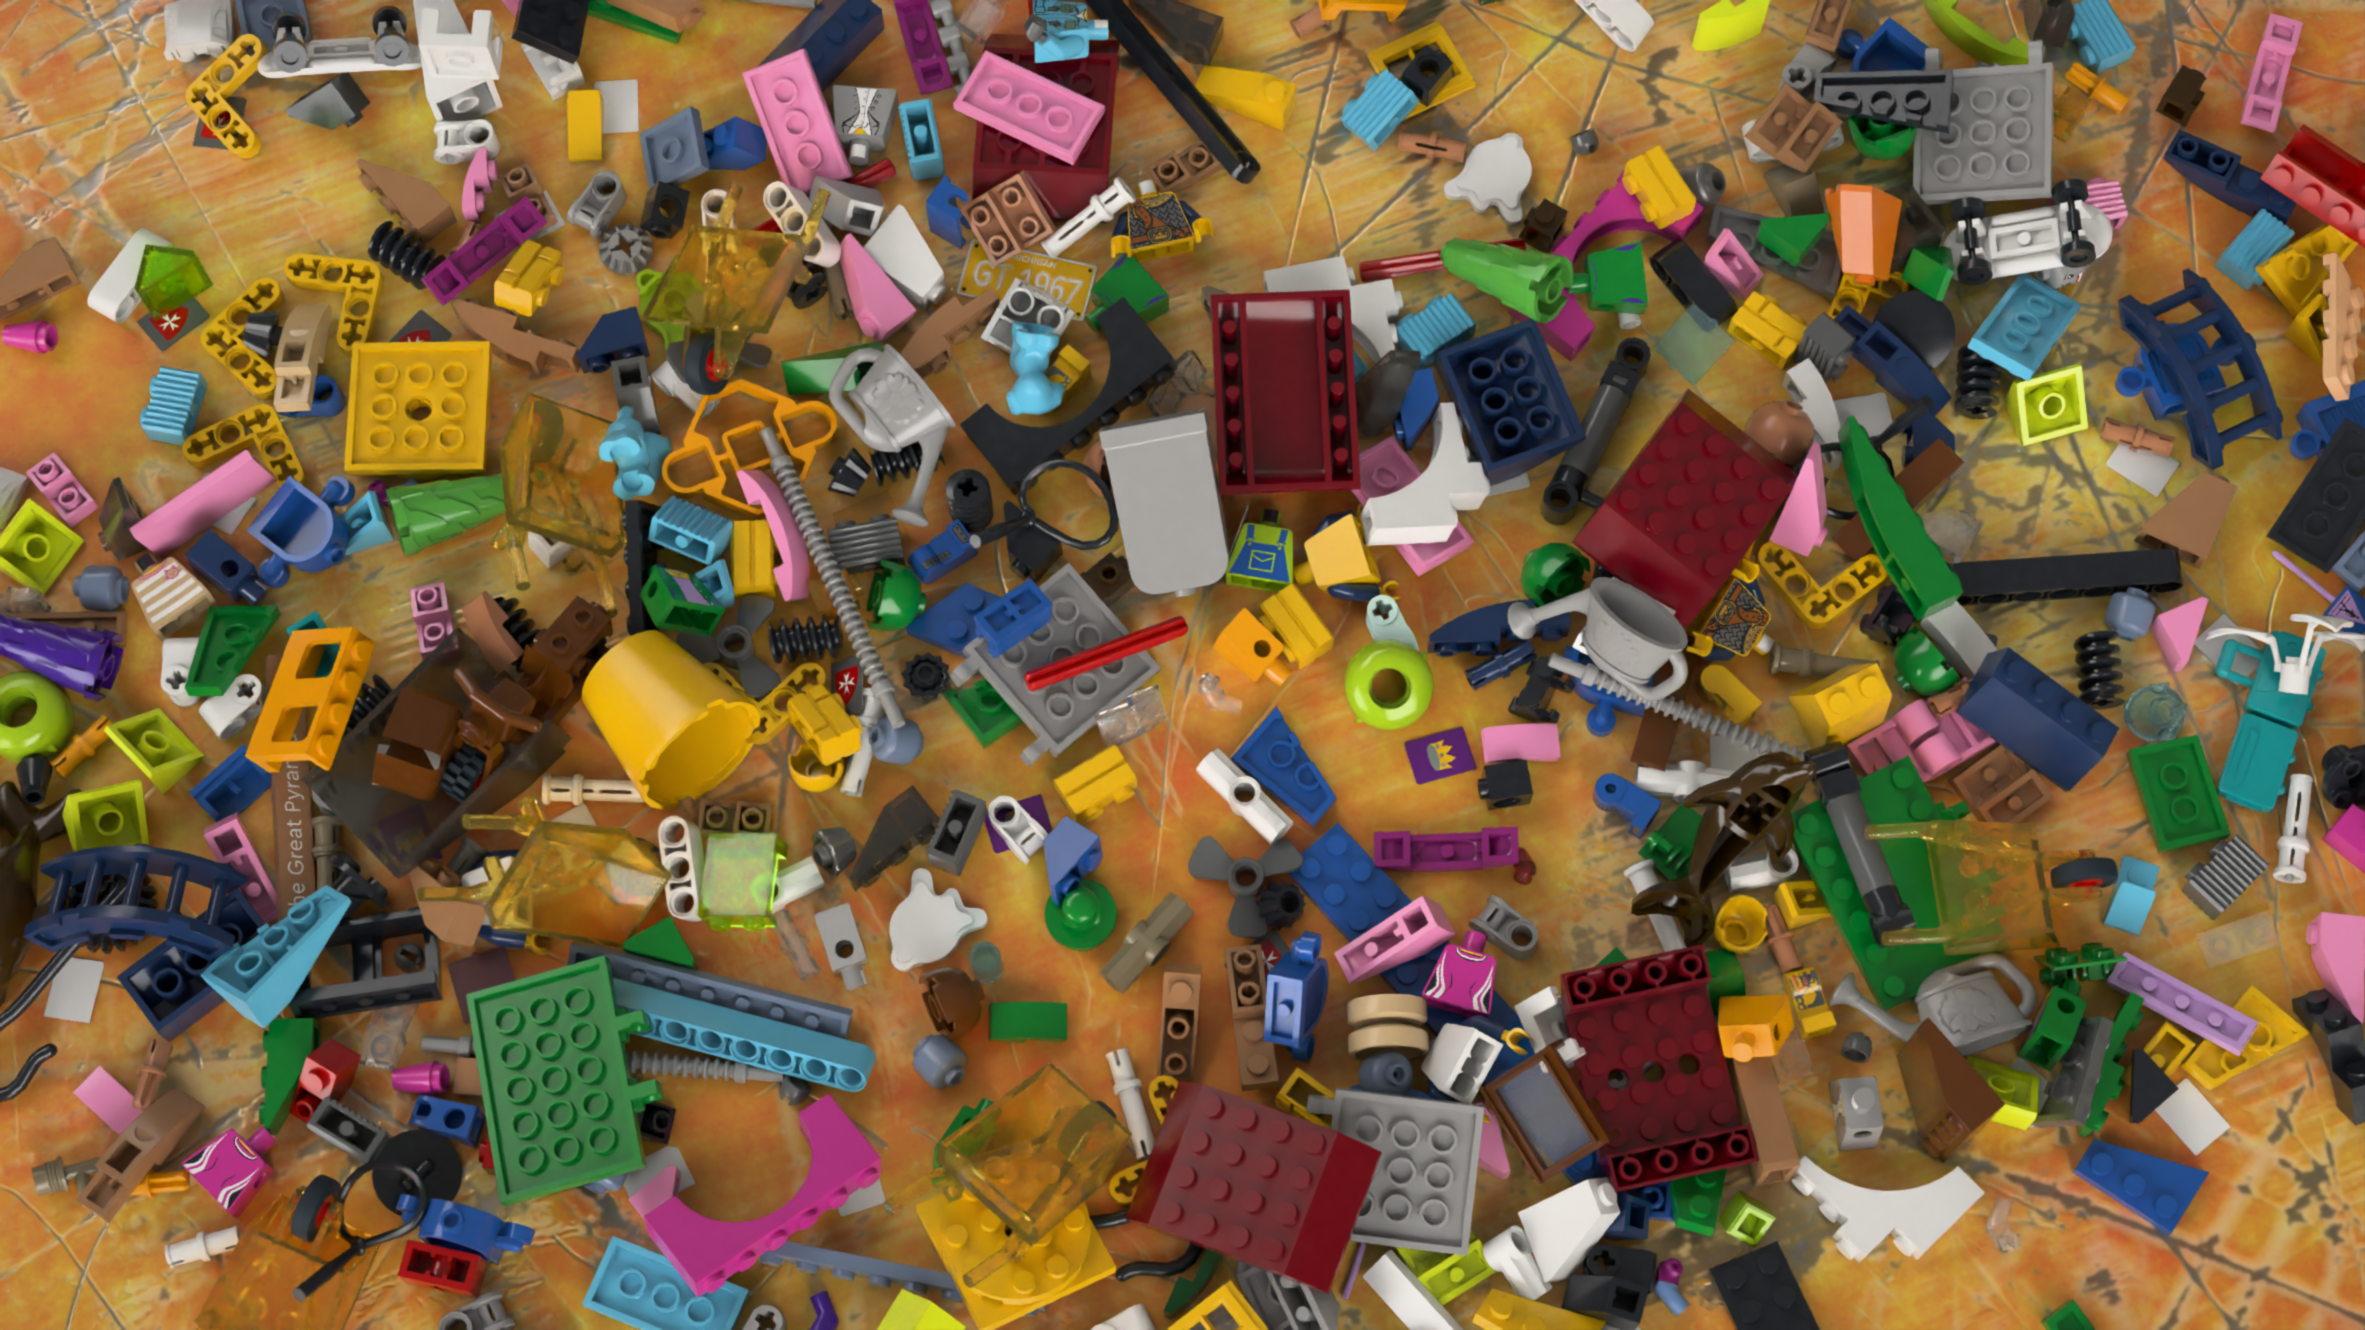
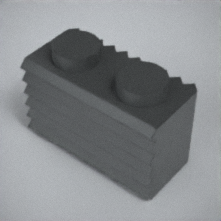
M1823 312L1804 330L1794 357V363H1801L1809 358L1822 376L1825 384L1830 379L1836 382L1849 367L1846 363L1854 354L1851 348L1856 338Z
M878 514L870 517V522L856 524L853 520H846L836 523L833 529H827L830 549L834 553L833 560L838 562L836 569L842 571L840 577L876 571L878 569L883 570L884 567L879 565L882 560L906 565L900 526L895 517L890 518L888 514Z
M955 789L951 791L952 796L949 797V803L946 804L947 809L943 810L944 815L940 817L941 822L937 823L938 828L934 830L935 835L931 836L932 841L929 842V848L926 849L931 866L960 876L988 814V810L984 800Z
M2238 835L2230 842L2223 838L2208 853L2213 859L2206 866L2199 862L2185 875L2189 883L2182 889L2183 894L2193 900L2194 904L2198 905L2199 909L2203 910L2206 915H2209L2212 920H2215L2269 866Z
M330 1096L324 1097L307 1123V1127L315 1135L364 1164L376 1160L387 1141L392 1138L385 1129H382L379 1125L376 1126L367 1118H363L360 1114L358 1115L355 1111L345 1107L342 1103L340 1104L337 1100H333Z

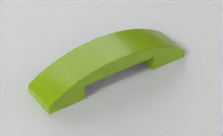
M1922 0L1927 13L1939 30L1970 56L1988 65L1992 62L2000 66L2028 64V45L2014 36L2006 45L1955 11L1958 0Z

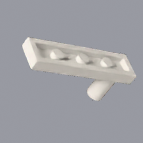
M1392 1250L1386 1252L1363 1276L1366 1282L1410 1330H1464Z

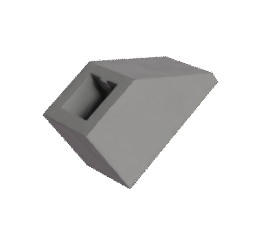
M817 175L814 177L809 200L820 216L842 230L872 237L877 230L884 207L881 191Z

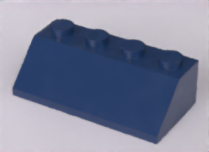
M822 0L758 66L798 50L806 49L823 92L885 29L882 9L870 0Z
M2009 647L1987 653L1955 711L2065 792L2070 791L2105 756L2119 730V727Z
M236 888L225 896L219 926L222 930L235 935L234 944L238 942L242 946L258 936L257 929L266 923L242 892ZM207 910L195 919L205 922ZM165 940L119 974L117 978L155 1030L170 1042L224 1002L225 999L201 977V974L217 958L208 961L188 951L166 945L167 940Z

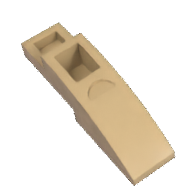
M330 304L296 306L285 323L274 363V370L278 377L273 405L277 412L311 411L318 363H324L332 311Z

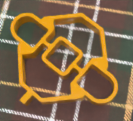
M739 379L728 383L719 394L703 395L683 440L682 448L671 452L663 462L661 481L665 490L670 495H675L676 498L690 499L702 494L704 500L750 519L761 520L766 518L763 508H754L722 494L727 479L721 466L728 464L734 477L737 479L736 472L740 470L765 471L770 469L772 459L760 434L761 430L766 428L762 421L756 420L726 431L721 440V448L724 454L716 455L709 438L695 432L708 402L741 391L775 405L776 408L771 421L777 432V439L783 446L786 455L790 456L794 464L803 467L799 477L801 480L799 485L803 486L816 451L825 448L832 441L837 420L833 410L820 401H807L796 405L795 401L744 379ZM813 412L822 415L829 424L830 431L828 434L820 439L794 448L782 422L805 413ZM758 432L769 458L741 468L729 442ZM705 452L716 478L688 488L679 487L669 479L667 471L673 463Z

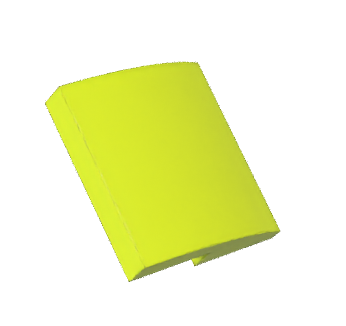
M1721 0L1699 15L1692 43L1693 49L1695 51L1722 49L1742 43L1760 34L1770 0H1746L1736 7L1730 0Z
M1471 1229L1467 1256L1394 1247L1402 1262L1442 1306L1497 1272L1487 1263L1483 1254V1245L1474 1236Z

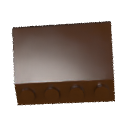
M1929 1017L1920 1024L1896 1056L1917 1131L1923 1139L1921 1144L1930 1156L1935 1159L1939 1157L1943 1163L1971 1141L2005 1105L2001 1098Z

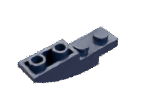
M2178 130L2163 157L2176 171L2216 199L2253 217L2255 211L2259 212L2261 209H2266L2267 213L2277 217L2278 221H2282L2284 224L2287 223L2297 203L2262 181L2260 178L2263 173L2240 164L2242 156L2185 131Z
M1846 305L1835 317L1834 320L1856 338L1851 348L1854 352L1853 357L1877 375L1875 382L1908 408L1912 402H1917L1923 396H1929L1933 400L1934 405L1928 411L1936 417L1951 400L1952 397L1922 360L1879 321L1876 320L1874 324L1870 323L1849 305Z
M1534 599L1493 604L1473 610L1451 620L1429 635L1428 653H1436L1440 657L1455 656L1457 652H1471L1474 656H1487L1498 651L1501 638H1506L1509 642H1522L1525 639L1516 636L1510 628L1507 616L1508 609L1515 602H1523L1530 608H1534ZM1570 612L1540 621L1532 638L1541 637L1544 641H1558L1562 637H1568L1571 626Z

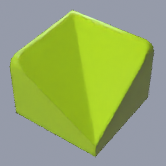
M1738 1190L1721 1214L1719 1222L1726 1233L1756 1247L1776 1217L1766 1204Z

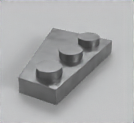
M2103 1016L2081 1019L2071 1047L2060 1059L2063 1067L2058 1077H2056L2054 1082L2048 1081L2043 1091L2048 1097L2041 1112L2037 1113L2032 1125L2038 1128L2086 1124V1120L2091 1113V1102L2096 1084L2101 1077L2104 1055L2110 1044L2113 1021Z

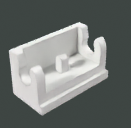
M524 43L521 45L524 54L552 100L565 95L569 90H574L585 84L577 62L573 65Z

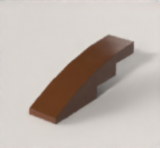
M1938 438L1894 478V481L1901 485L1907 502L1912 510L1917 512L1965 462L1941 438ZM1858 513L1832 538L1855 562L1868 555L1874 549Z
M1688 641L1686 647L1681 651L1688 667L1686 682L1678 690L1665 698L1669 699L1671 696H1674L1675 702L1683 700L1685 703L1698 657L1697 654L1686 651L1687 646L1692 647L1694 643ZM1670 660L1656 671L1652 687L1659 685L1673 675L1674 670ZM1653 707L1645 709L1630 761L1665 772L1680 718L1674 721L1671 714L1664 717L1663 711L1659 710L1658 713H1654Z

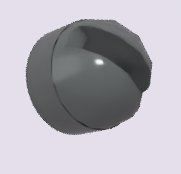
M1594 128L1582 131L1569 138L1574 151L1582 156L1589 155V152L1594 153L1599 144Z
M402 944L395 953L396 965L405 973H416L425 964V953L417 944ZM406 951L418 958L413 962L407 957L402 956V954Z
M1852 1032L1846 1036L1841 1054L1853 1062H1868L1872 1052V1041L1862 1032Z
M789 1075L785 1076L779 1087L780 1099L782 1101L785 1097L790 1099L788 1104L790 1106L801 1104L811 1092L810 1085L804 1079Z

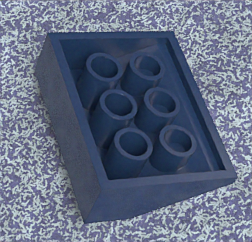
M1529 319L1437 352L1436 369L1450 402H1454L1457 416L1459 415L1462 419V430L1476 462H1481L1484 475L1489 479L1490 486L1520 476L1586 440L1585 432L1536 321Z

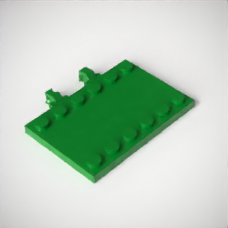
M1909 755L1859 779L1858 782L1862 789L1860 794L1861 800L1902 901L1908 905L1914 917L1917 928V937L1881 949L1878 947L1870 929L1869 914L1828 812L1823 813L1819 800H1816L1791 813L1795 827L1792 842L1878 1006L1885 1011L1915 997L1921 983L1934 971L1982 954H2001L2011 948L1985 899L1992 895L1988 886L2005 878L2000 865L1998 864L1978 874L1975 867L1969 869L1951 833L1955 832L1951 823L1971 813L1965 800L1949 808H1946L1943 801L1934 804Z
M603 955L466 994L500 1204L503 1206L513 1205L647 1167L637 1113L645 1111L644 1104L663 1099V1090L661 1083L656 1079L637 1083L635 1078L630 1077L625 1043L630 1042L629 1034H638L650 1030V1019L644 1010L628 1013L626 1008L618 1009L609 958Z

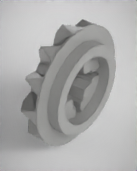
M630 222L622 226L615 224L614 228L608 233L604 232L601 244H598L601 261L609 270L618 274L627 275L642 270L650 262L653 255L651 236L645 230L633 226ZM622 239L628 245L633 244L630 246V258L623 250H619L621 248L620 240Z

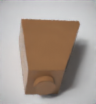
M605 0L610 5L677 33H681L686 28L694 27L699 23L702 16L705 15L702 0Z
M2203 473L2149 518L2137 533L2134 541L2153 550L2175 549L2179 553V560L2200 569L2209 556L2238 486L2230 483L2227 478L2221 475Z

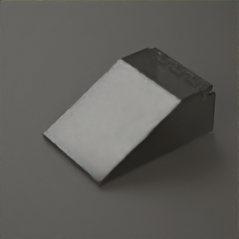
M459 627L444 639L340 741L330 770H324L316 765L302 779L397 879L408 874L526 791L566 752L563 747L572 739L559 724L556 725L548 719L542 724V729L539 732L533 733L522 745L501 742L504 748V763L462 804L442 791L441 788L435 798L422 800L381 785H373L372 777L378 744H391L392 738L386 737L382 733L401 690L405 689V685L460 704L464 710L463 718H468L473 701L469 699L454 678L453 671L456 667L463 666L466 668L479 688L487 694L505 678H509L517 683L507 671L501 672L494 679L498 673L486 660L475 640Z

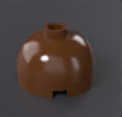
M942 967L921 974L919 985L926 982L928 990L922 993V998L937 1032L944 1029L949 1041L956 1040L971 1032L978 1024L982 1013L980 1001L985 1000V993L980 982L977 979L972 981L966 972L952 967Z

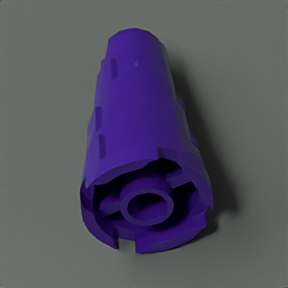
M0 614L1 656L16 661L27 669L46 676L63 687L81 693L85 698L101 701L106 697L99 690L101 687L111 690L116 679L124 649L115 646V641L119 643L124 642L122 635L106 629L99 631L85 627H69Z

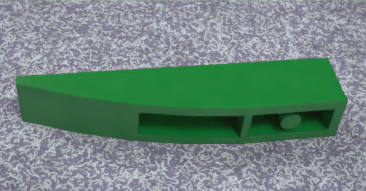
M1854 416L1848 417L1838 431V438L1853 501L1865 532L1880 562L1916 620L1920 621L1955 603L1964 592L1961 588L1960 579L1955 572L1949 569L1943 559L1939 545L1931 540L1924 529L1922 518L1912 510L1906 500L1903 488L1890 475L1885 459L1875 451L1869 441L1866 429L1858 424Z

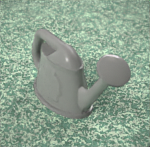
M887 343L883 348V352L872 348L858 349L846 357L836 372L829 387V399L833 407L860 439L873 449L898 453L901 451V448L917 441L920 443L922 459L911 497L908 498L903 506L893 509L892 515L899 521L912 526H928L929 521L923 513V500L948 428L952 429L956 427V424L927 384L891 345ZM863 362L874 363L856 388L848 393L849 398L865 417L864 422L846 401L842 391L854 369Z
M1598 577L1593 579L1590 588L1541 607L1530 608L1523 602H1515L1508 609L1507 616L1510 628L1521 639L1532 638L1536 632L1537 624L1542 620L1572 611L1587 615L1582 642L1591 660L1600 670L1605 671L1644 700H1661L1678 690L1686 682L1688 667L1687 661L1681 652L1688 643L1684 628L1659 602L1625 582L1608 577ZM1670 660L1673 665V675L1655 687L1646 685L1652 675Z
M1988 953L1936 970L1926 977L1921 983L1914 999L1915 1004L1918 1005L1920 1018L1918 1023L1903 1022L1862 996V993L1855 985V976L1852 972L1848 973L1836 987L1829 999V1005L1846 1004L1857 1008L1904 1043L1908 1042L1920 1024L1929 1017L1965 1058L1967 1055L1971 1056L1988 1050L2029 1031L2033 1024L2027 1019L2035 1010L2037 996L2032 982L2011 960L2000 954ZM1991 967L2000 970L2020 990L2022 1001L2019 1007H2016L1997 983L1992 971L1972 973Z

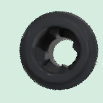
M41 754L27 755L18 763L16 773L23 801L28 805L36 806L42 804L45 800L53 767L49 760Z

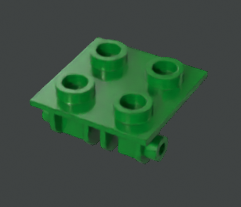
M1682 803L1658 831L1655 830L1648 837L1647 843L1639 850L1638 854L1645 860L1653 859L1655 864L1653 867L1669 880L1687 876L1691 852L1702 816L1691 807L1684 808Z
M2092 942L2082 944L2081 950L2069 952L2065 947L2049 948L2045 950V955L2034 956V960L2043 964L2045 968L2039 970L2041 984L2047 983L2051 987L2059 985L2062 979L2076 981V968L2081 982L2107 979L2108 975H2111L2114 970V963L2127 961V957L2115 952L2113 948L2103 947V943Z

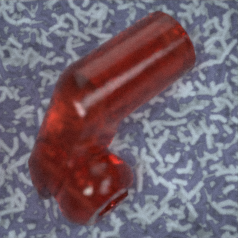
M1519 847V864L1513 865L1516 869L1513 878L1520 884L1528 885L1532 882V876L1536 875V865L1528 851Z

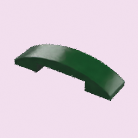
M1207 1250L1193 1282L1180 1276L1178 1277L1165 1306L1164 1317L1168 1319L1174 1318L1197 1299L1214 1276L1223 1255Z

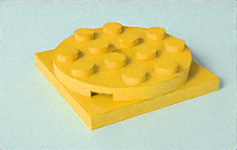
M490 341L352 343L344 462L346 475H393L404 479L425 480L446 474H486L487 437L491 423L490 382L492 345ZM428 407L431 413L427 418L420 421L413 419V413L416 409Z
M1050 1145L1044 1146L1014 1161L1000 1162L984 1167L967 1177L959 1186L916 1205L918 1216L979 1330H994L1116 1272V1264L1093 1225L1082 1196L1070 1183ZM1012 1225L1026 1228L1025 1236L1017 1240L1009 1238L1005 1231Z

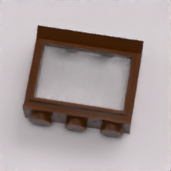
M1562 1038L1547 1045L1539 1052L1480 1088L1485 1108L1490 1114L1496 1115L1503 1127V1137L1511 1147L1517 1149L1523 1159L1521 1163L1525 1173L1531 1179H1535L1538 1185L1621 1135L1618 1128L1611 1132L1607 1131L1597 1114L1603 1110L1601 1103L1596 1098L1588 1100L1577 1082L1583 1078L1581 1071L1575 1065L1568 1068L1561 1057L1558 1049L1565 1045Z

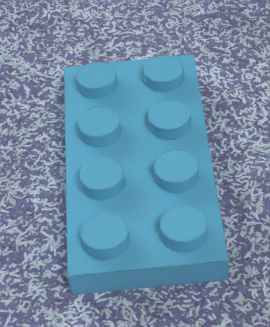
M2022 273L1973 335L1967 347L1978 353L1982 358L1991 360L2007 369L2011 374L2029 381L2073 321L2082 304L2032 276Z
M612 1236L582 1305L587 1309L640 1330H734L750 1295V1291L725 1281L723 1286L713 1293L706 1292L697 1298L667 1257Z

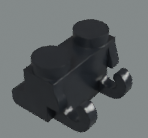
M1890 583L1889 586H1883L1879 590L1877 596L1878 604L1871 614L1867 613L1862 617L1860 631L1868 635L1871 640L1883 645H1887L1889 642L1895 648L1914 621L1921 622L1922 620H1916L1895 584Z
M1540 657L1536 661L1532 660L1526 671L1530 678L1525 688L1520 692L1519 697H1513L1508 711L1532 722L1536 718L1550 723H1557L1560 714L1554 709H1551L1549 713L1546 709L1556 689L1565 693H1572L1575 684L1569 679H1566L1565 683L1558 679V677L1562 678L1564 672L1549 667V657Z

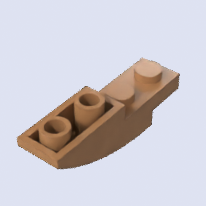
M992 288L964 306L956 296L953 297L920 326L904 347L901 356L922 379L931 373L936 374L943 371L953 359L951 345H957L965 341L969 337L970 332L980 325L987 326L1000 304L999 297Z
M453 298L451 305L457 318L466 330L477 341H490L492 353L501 359L540 376L545 364L578 373L581 366L577 356L578 348L570 341L565 339L550 340L530 329H525L523 332L518 316L510 310L504 308L490 309L474 299L463 301Z
M1261 944L1225 948L1242 1092L1278 1088L1279 1082L1274 1044L1264 1041L1267 987Z
M176 1087L165 1093L144 1110L108 1147L95 1163V1166L99 1169L76 1201L109 1223L154 1164L159 1167L163 1164L205 1109V1106Z

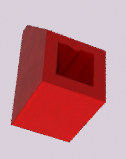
M332 1038L308 1055L289 1113L308 1123L324 1097L330 1096L333 1100L340 1102L353 1083L361 1055Z

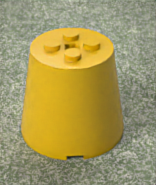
M643 631L615 645L595 664L587 676L582 689V701L642 799L655 809L677 808L678 801L689 796L696 800L718 786L746 757L755 742L751 738L752 732L755 728L760 727L759 712L748 699L661 631Z

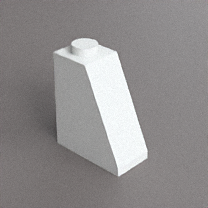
M898 204L863 248L910 302L926 312L931 304H937L946 292L944 272L906 209Z
M1607 1177L1587 1179L1518 1212L1544 1283L1568 1279L1620 1214L1617 1194Z

